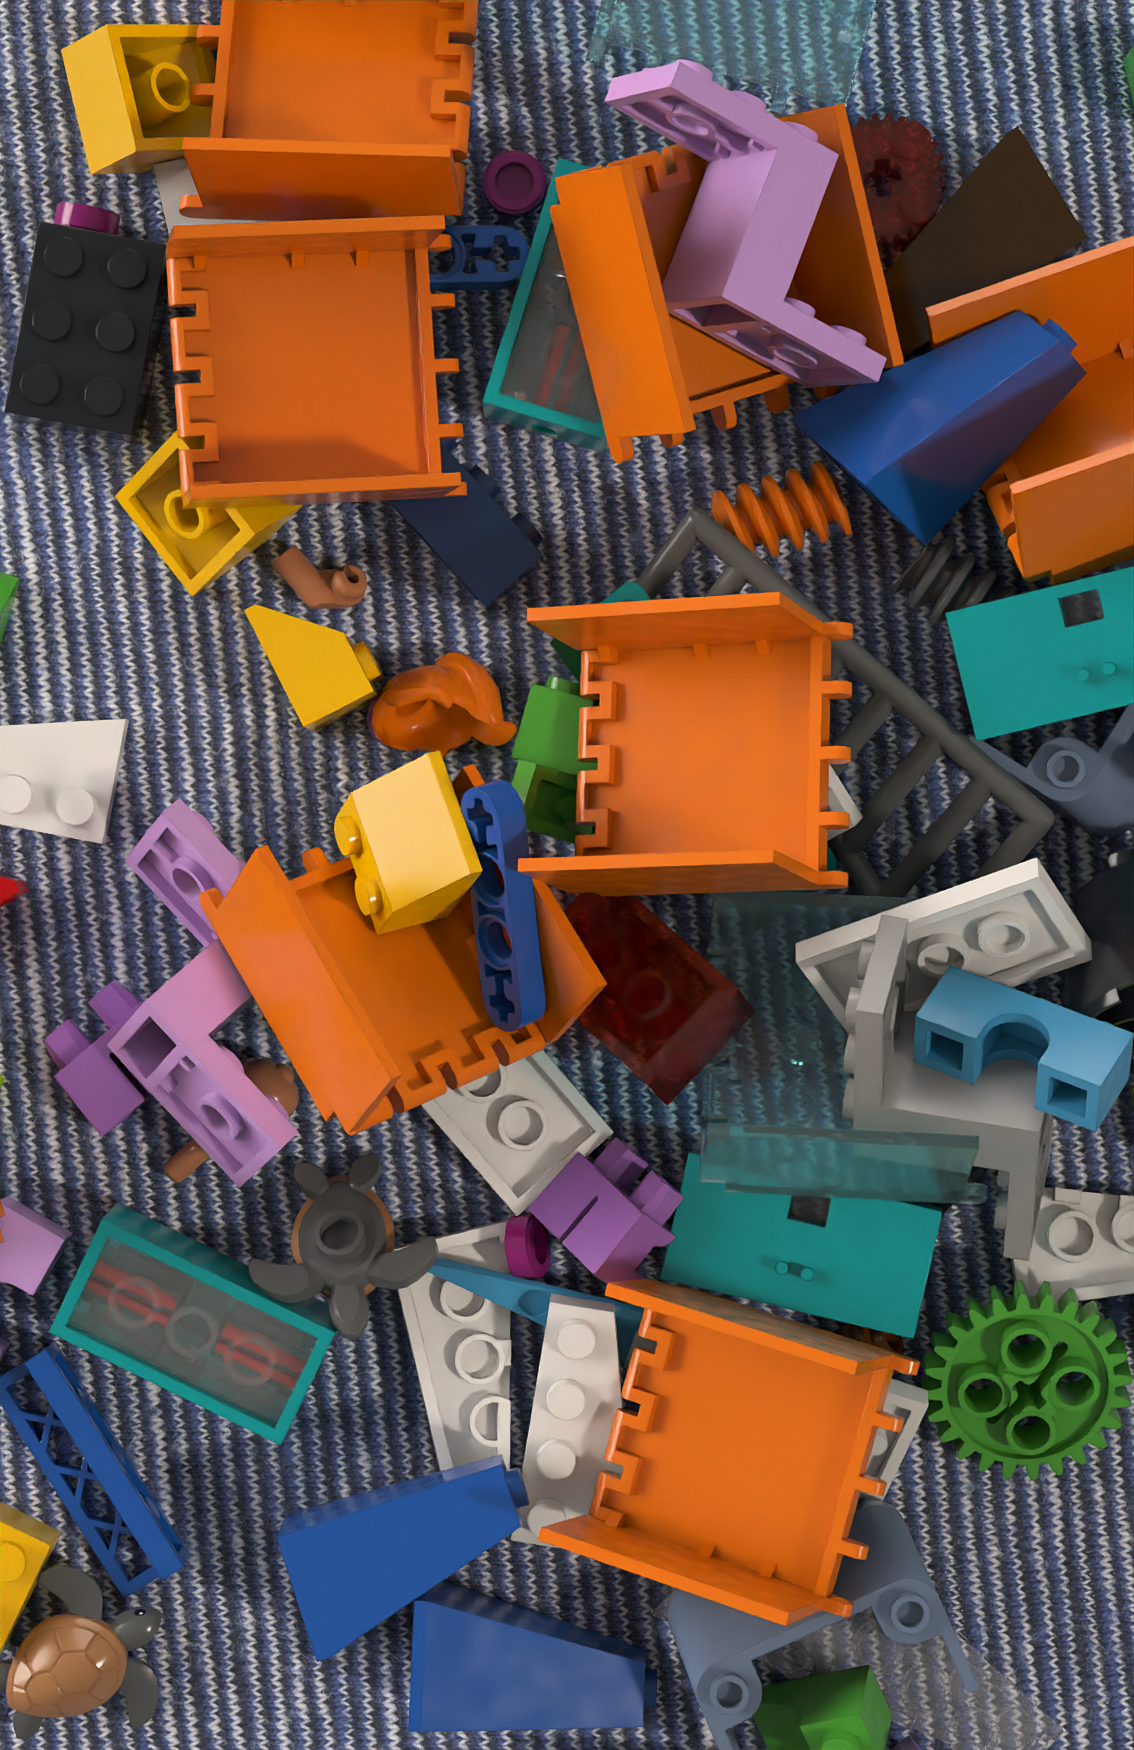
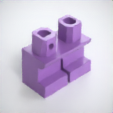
M117 980L110 982L88 1002L110 1028L92 1043L72 1018L62 1023L43 1040L53 1061L61 1069L54 1077L101 1137L110 1133L153 1096L106 1046L144 1003V1001H140L133 992Z
M615 1137L594 1162L578 1151L527 1209L594 1276L607 1284L608 1282L644 1279L636 1268L654 1246H666L676 1238L663 1224L685 1197L653 1170L630 1193L627 1189L649 1164L630 1146Z

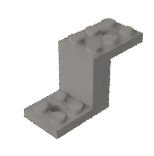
M881 915L875 941L863 940L857 973L858 979L864 980L862 988H850L845 1011V1027L855 1029V1034L850 1033L848 1036L843 1065L844 1073L854 1074V1079L849 1078L847 1081L842 1108V1116L853 1119L852 1146L998 1170L997 1186L1008 1188V1191H999L994 1218V1229L1005 1230L1003 1257L1029 1261L1049 1167L1053 1115L1034 1108L1038 1068L1023 1060L1002 1059L985 1067L975 1083L970 1084L913 1062L915 1016L917 1013L904 1011L908 919Z

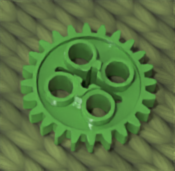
M1017 1280L1013 1297L1004 1298L996 1285L990 1286L991 1303L983 1306L972 1296L966 1298L969 1312L967 1318L948 1312L946 1320L951 1335L942 1332L932 1333L933 1350L937 1354H926L923 1356L925 1374L929 1376L921 1379L922 1389L928 1390V1399H930L927 1408L929 1421L938 1422V1434L942 1443L955 1439L954 1446L958 1459L962 1460L976 1451L978 1470L984 1472L995 1460L1001 1462L1004 1479H1009L1012 1476L1017 1465H1025L1030 1480H1036L1039 1465L1048 1462L1051 1469L1058 1476L1063 1472L1062 1458L1070 1455L1081 1465L1087 1463L1083 1446L1087 1442L1101 1449L1107 1446L1101 1427L1110 1429L1121 1428L1122 1423L1116 1408L1130 1406V1397L1127 1387L1124 1385L1132 1383L1133 1378L1129 1363L1124 1362L1128 1359L1124 1341L1115 1340L1118 1335L1111 1318L1099 1321L1100 1314L1097 1303L1091 1301L1078 1309V1300L1075 1290L1072 1288L1064 1292L1059 1300L1053 1299L1048 1281L1042 1283L1036 1296H1028L1023 1281ZM1032 1334L1037 1336L1035 1341L1024 1346L1011 1343L1019 1335ZM1060 1342H1064V1343H1065V1344H1061V1345H1058V1346H1056L1055 1348H1053L1056 1344H1058V1343H1060ZM1070 1372H1082L1085 1374L1078 1381L1071 1383L1059 1380L1060 1377ZM982 1378L994 1381L989 1387L980 1390L968 1387L973 1381ZM1027 1416H1038L1041 1418L1036 1424L1030 1426L1016 1424L1017 1421Z

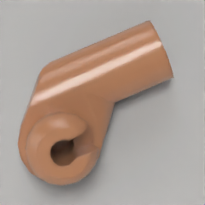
M296 545L284 552L272 565L303 602L313 609H348L363 599L367 588L366 575L359 567L344 565L342 569L317 570Z

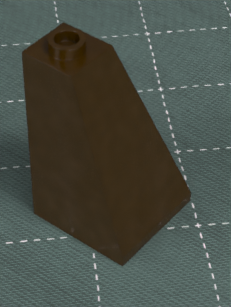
M1018 126L1005 134L884 274L904 363L931 346L925 308L1070 258L1087 239L1084 231ZM883 368L882 373L892 368Z

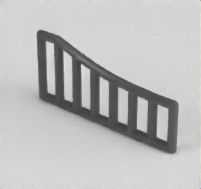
M700 508L691 509L686 513L635 582L644 589L651 600H654L700 540L728 565L704 597L739 594L748 582L760 593L781 592L823 623L833 622L718 521ZM624 600L622 602H631L635 600ZM854 639L831 641V681L836 679L844 667H847L874 691L873 695L831 746L850 747L852 761L894 709L924 734L860 810L863 818L857 825L827 841L846 872L849 873L848 875L872 913L876 915L901 906V900L992 795H995L1018 815L1022 821L970 881L1019 864L1053 826L1055 817L1052 810ZM945 752L973 778L882 883L861 849L939 756ZM849 763L831 764V767L839 777Z

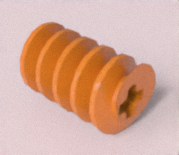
M819 460L810 464L808 483H806L795 468H791L785 473L784 490H781L776 481L770 475L761 478L760 497H757L745 482L738 484L736 487L734 505H732L721 490L712 493L711 516L753 553H755L756 544L762 543L772 558L779 557L780 537L783 536L789 539L797 551L803 550L805 530L810 528L822 544L826 543L829 536V523L834 521L846 537L852 535L848 511L835 475L831 476Z

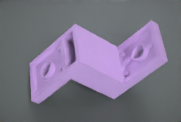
M679 59L675 63L655 68H644L639 72L613 78L604 101L605 103L709 162L662 285L668 313L807 388L878 382L887 358L866 347L867 339L862 334L843 326H828L814 318L816 311L813 307L800 300L786 297L839 154L818 143L819 136L812 129L795 122H783L765 112L766 104L756 96L742 91H729L712 81L713 73L699 63Z
M179 798L160 814L125 859V862L200 941L205 949L144 1001L106 1046L240 1188L299 1132L289 1122V1116L285 1108L272 1096L263 1094L244 1074V1068L236 1055L229 1049L218 1046L212 1040L220 1030L255 999L202 910L199 895L208 889L217 888L224 898L246 865V862L235 858L215 836L209 821L200 813L191 811Z

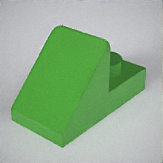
M519 759L511 785L518 792L522 800L527 830L575 844V836L595 834L596 826L576 825L577 777Z

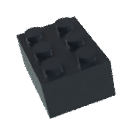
M39 221L4 410L7 415L16 422L141 444L168 298L166 260L171 258L166 256V244Z

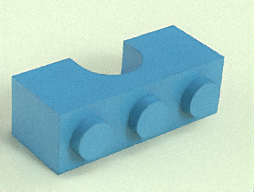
M950 965L915 1016L913 1062L974 1084L984 1068L995 1061L1002 1059L1026 1061L1038 1068L1034 1108L1096 1132L1129 1080L1134 1033Z

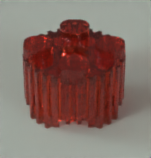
M877 113L872 114L870 121H866L862 116L858 118L855 126L850 122L849 126L877 247L882 255H886L890 247L895 252H899L905 241L911 244L937 214L945 197L943 192L947 187V181L943 179L947 173V167L940 166L944 159L943 153H935L938 143L936 141L931 142L930 131L916 120L905 121L904 116H900L897 121H894L891 113H887L885 118L880 120ZM873 173L883 174L885 178H889L893 182L886 197L876 196V187L868 189L865 187L864 183L870 180Z

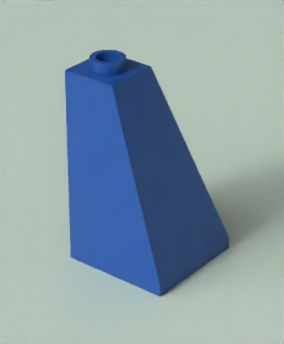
M1019 310L916 357L903 365L882 373L879 381L876 383L855 385L801 410L792 421L853 483L926 546L1087 372L1070 354L1077 346V343L1068 333L1051 319H1048L1040 326L1023 311Z
M500 1454L286 1514L276 1538L316 1661L319 1662L332 1657L520 1528L522 1521L520 1508L530 1505L519 1468L507 1471L503 1456Z
M447 1580L441 1581L414 1600L408 1732L643 1727L644 1708H656L657 1669L646 1668L645 1649Z

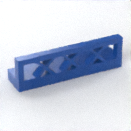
M54 1341L0 1376L1 1406L123 1598H127L158 1577L164 1580L183 1568L191 1554L57 1343ZM30 1373L49 1402L47 1414L22 1408L9 1386ZM31 1421L45 1424L42 1438ZM53 1426L62 1427L67 1430L83 1456L81 1467L55 1460L48 1449ZM66 1475L79 1477L76 1491ZM87 1479L100 1482L117 1509L115 1520L90 1515L82 1502ZM99 1528L113 1531L110 1545ZM121 1533L133 1535L151 1563L150 1566L131 1578L116 1556Z

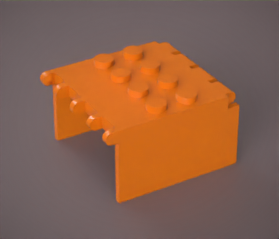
M222 0L220 25H201L196 29L195 42L197 45L203 48L218 49L215 83H196L191 86L190 101L198 106L212 107L210 137H183L182 149L184 159L190 169L198 195L181 197L179 213L188 218L262 221L436 215L461 216L464 208L466 166L454 161L465 160L468 154L471 108L467 104L460 102H467L472 98L475 49L468 44L476 40L479 0Z
M841 103L776 117L783 122H795L812 129L819 136L818 143L839 154L786 297L800 300L813 307L816 311L814 318L828 326H843L862 334L867 339L866 347L887 358L884 368L903 365V355L845 104ZM679 144L664 147L661 154L653 150L609 162L606 167L598 165L556 177V190L560 204L549 206L609 450L616 463H623L633 459L634 447L631 437L659 435L662 444L667 448L680 445L683 442V433L697 430L693 414L709 409L711 410L713 422L720 431L733 428L737 424L734 402L760 393L764 394L766 405L771 413L777 414L787 411L790 407L787 385L795 383L794 380L668 313L662 285L709 164L707 160ZM837 386L813 388V391L819 399H825L836 394Z
M444 215L173 226L166 243V256L171 258L166 260L169 307H194L195 317L170 319L173 372H199V383L174 385L178 438H203L204 449L179 450L183 509H228L467 496V482L461 481V472L442 473L440 439L464 437L463 424H439L436 375L460 372L459 359H435L432 310L455 308L454 293L431 294L428 251L443 252L452 249L451 235L441 234L445 229Z
M1134 235L925 308L932 350L1019 310L1023 311L1040 326L1048 319L1053 320L1077 343V346L1070 354L1087 374L980 487L986 493L985 498L1003 536L1008 539L1007 545L1023 579L1028 582L1037 581L1049 576L1054 586L1134 558Z
M781 592L527 608L526 621L577 651L584 650L581 652L580 697L590 700L600 699L599 706L579 709L578 761L598 763L597 770L577 772L576 825L596 826L595 834L575 836V856L519 858V873L568 893L594 892L601 896L848 888L849 873L837 870L827 871V831L848 829L850 823L849 813L828 812L829 765L851 762V748L846 746H829L830 700L852 697V682L843 680L831 681V641L853 639L852 623H823Z
M474 764L463 767L452 782L460 808L461 800L466 791L485 784ZM264 845L255 849L224 898L217 888L208 889L199 895L202 910L325 1122L337 1117L345 1132L350 1136L393 1117V1109L397 1113L402 1114L444 1095L447 1091V1086L451 1090H455L497 1071L499 1063L502 1066H508L544 1050L545 1039L548 1044L558 1040L607 985V982L548 885L532 878L546 1007L544 1015L540 1020L513 1032H505L499 1029L490 1020L484 1007L470 889L447 918L377 935L371 916L364 915L357 903L355 895V880L357 876L350 856L330 864L319 847L304 851L302 862L307 874L288 881L268 845ZM495 863L497 876L505 888L503 875ZM502 926L504 938L512 950L510 937Z
M651 1278L608 1282L605 1296L644 1308L637 1334L657 1341L656 1350L634 1346L621 1397L641 1405L639 1412L617 1408L604 1454L605 1460L623 1466L622 1474L600 1470L588 1513L590 1516L582 1515L543 1526L540 1529L538 1540L783 1626H788L821 1610L842 1617H851L854 1603L846 1598L833 1595V1590L843 1555L860 1560H866L869 1545L848 1538L860 1492L863 1491L876 1496H884L886 1481L865 1474L878 1427L893 1432L902 1431L905 1419L883 1411L893 1371L917 1375L920 1361L687 1286L670 1285Z

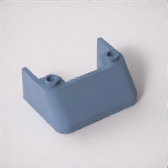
M1134 558L1114 565L1120 569L1134 566ZM1134 704L1126 707L1099 752L1078 739L1057 737L1043 743L1037 749L1026 768L984 741H976L973 734L966 735L1047 807L1086 832L1098 837H1114L1125 833L1134 825Z
M870 1500L858 1504L848 1538L869 1545L866 1560L843 1555L833 1595L846 1598L854 1603L851 1616L872 1607L881 1629L895 1642L914 1645L941 1634L967 1693L969 1694L980 1689L902 1515L895 1507L883 1501ZM677 1588L672 1592L667 1605L668 1623L700 1709L719 1750H740L731 1727L749 1719L760 1705L762 1686L752 1660L849 1617H842L821 1610L788 1626H783Z

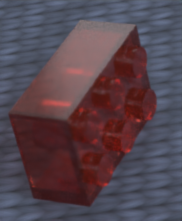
M594 892L580 893L563 912L607 982V985L575 1021L668 1106L756 1011L733 983L634 895L601 896Z

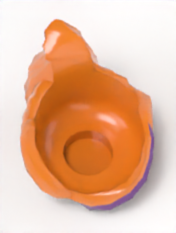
M460 652L447 653L439 658L434 665H423L398 673L387 682L381 693L374 697L366 717L369 732L380 743L404 751H440L442 758L446 757L452 749H457L468 743L473 737L486 745L500 746L507 743L518 733L517 726L513 722L505 721L500 691L490 673L468 654Z

